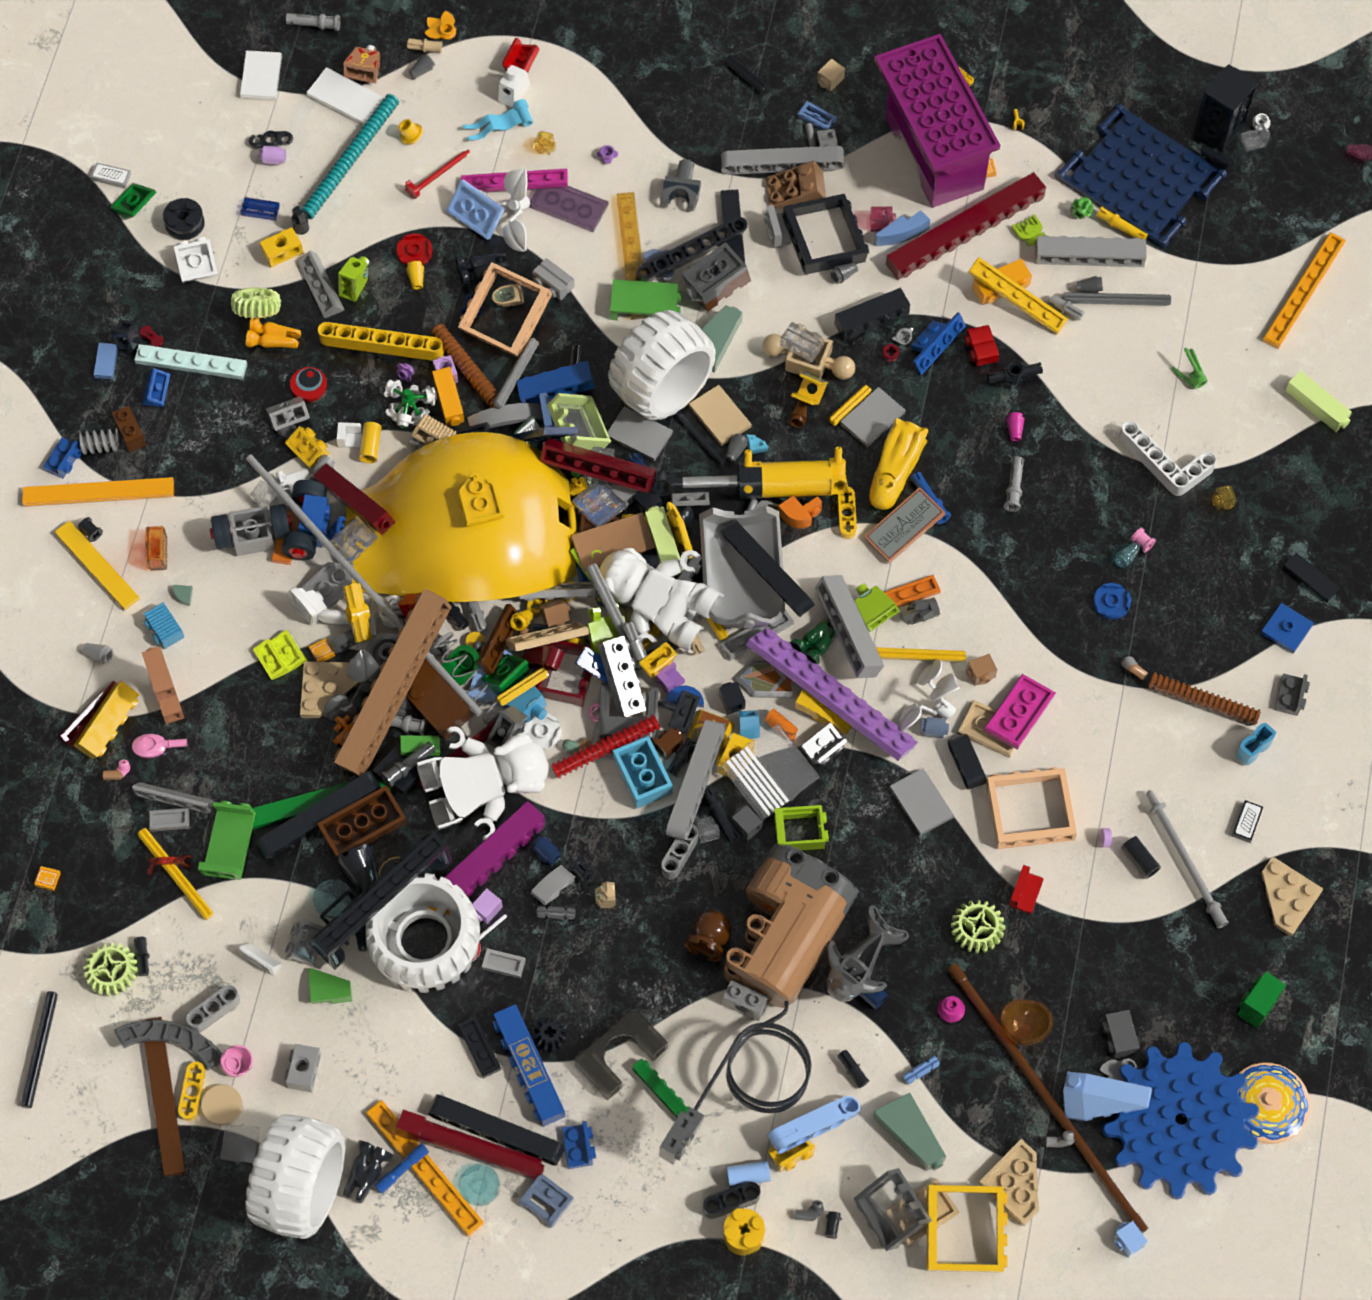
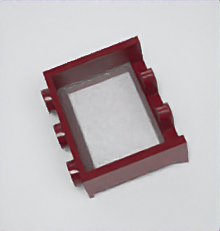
M558 641L546 645L556 647L565 654L558 670H547L549 676L536 684L535 687L544 698L577 704L583 708L592 674L576 665L575 662L583 648L591 649V646L567 641Z

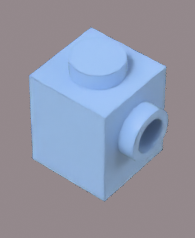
M1133 1221L1129 1224L1124 1222L1116 1228L1117 1232L1114 1235V1243L1120 1251L1123 1250L1128 1258L1146 1246L1147 1239Z

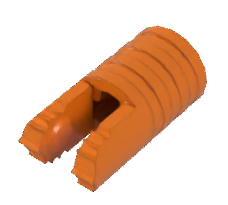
M772 709L764 718V723L786 740L794 741L798 731L797 727L781 715V713L777 712L776 709Z

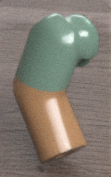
M585 738L581 742L565 739L562 742V747L566 752L574 754V752L578 753L580 749L584 750L586 746L590 747L592 743L589 738Z

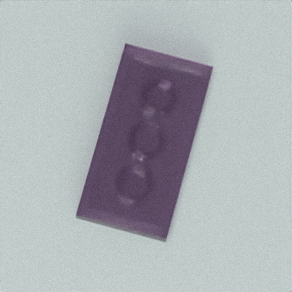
M570 186L536 189L530 200L529 207L594 233L609 205V201Z

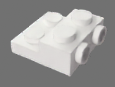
M202 237L195 239V242L192 243L183 241L174 246L182 283L218 275L210 239Z

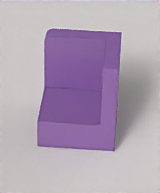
M674 661L656 675V683L667 695L672 689L685 683V679L676 670Z

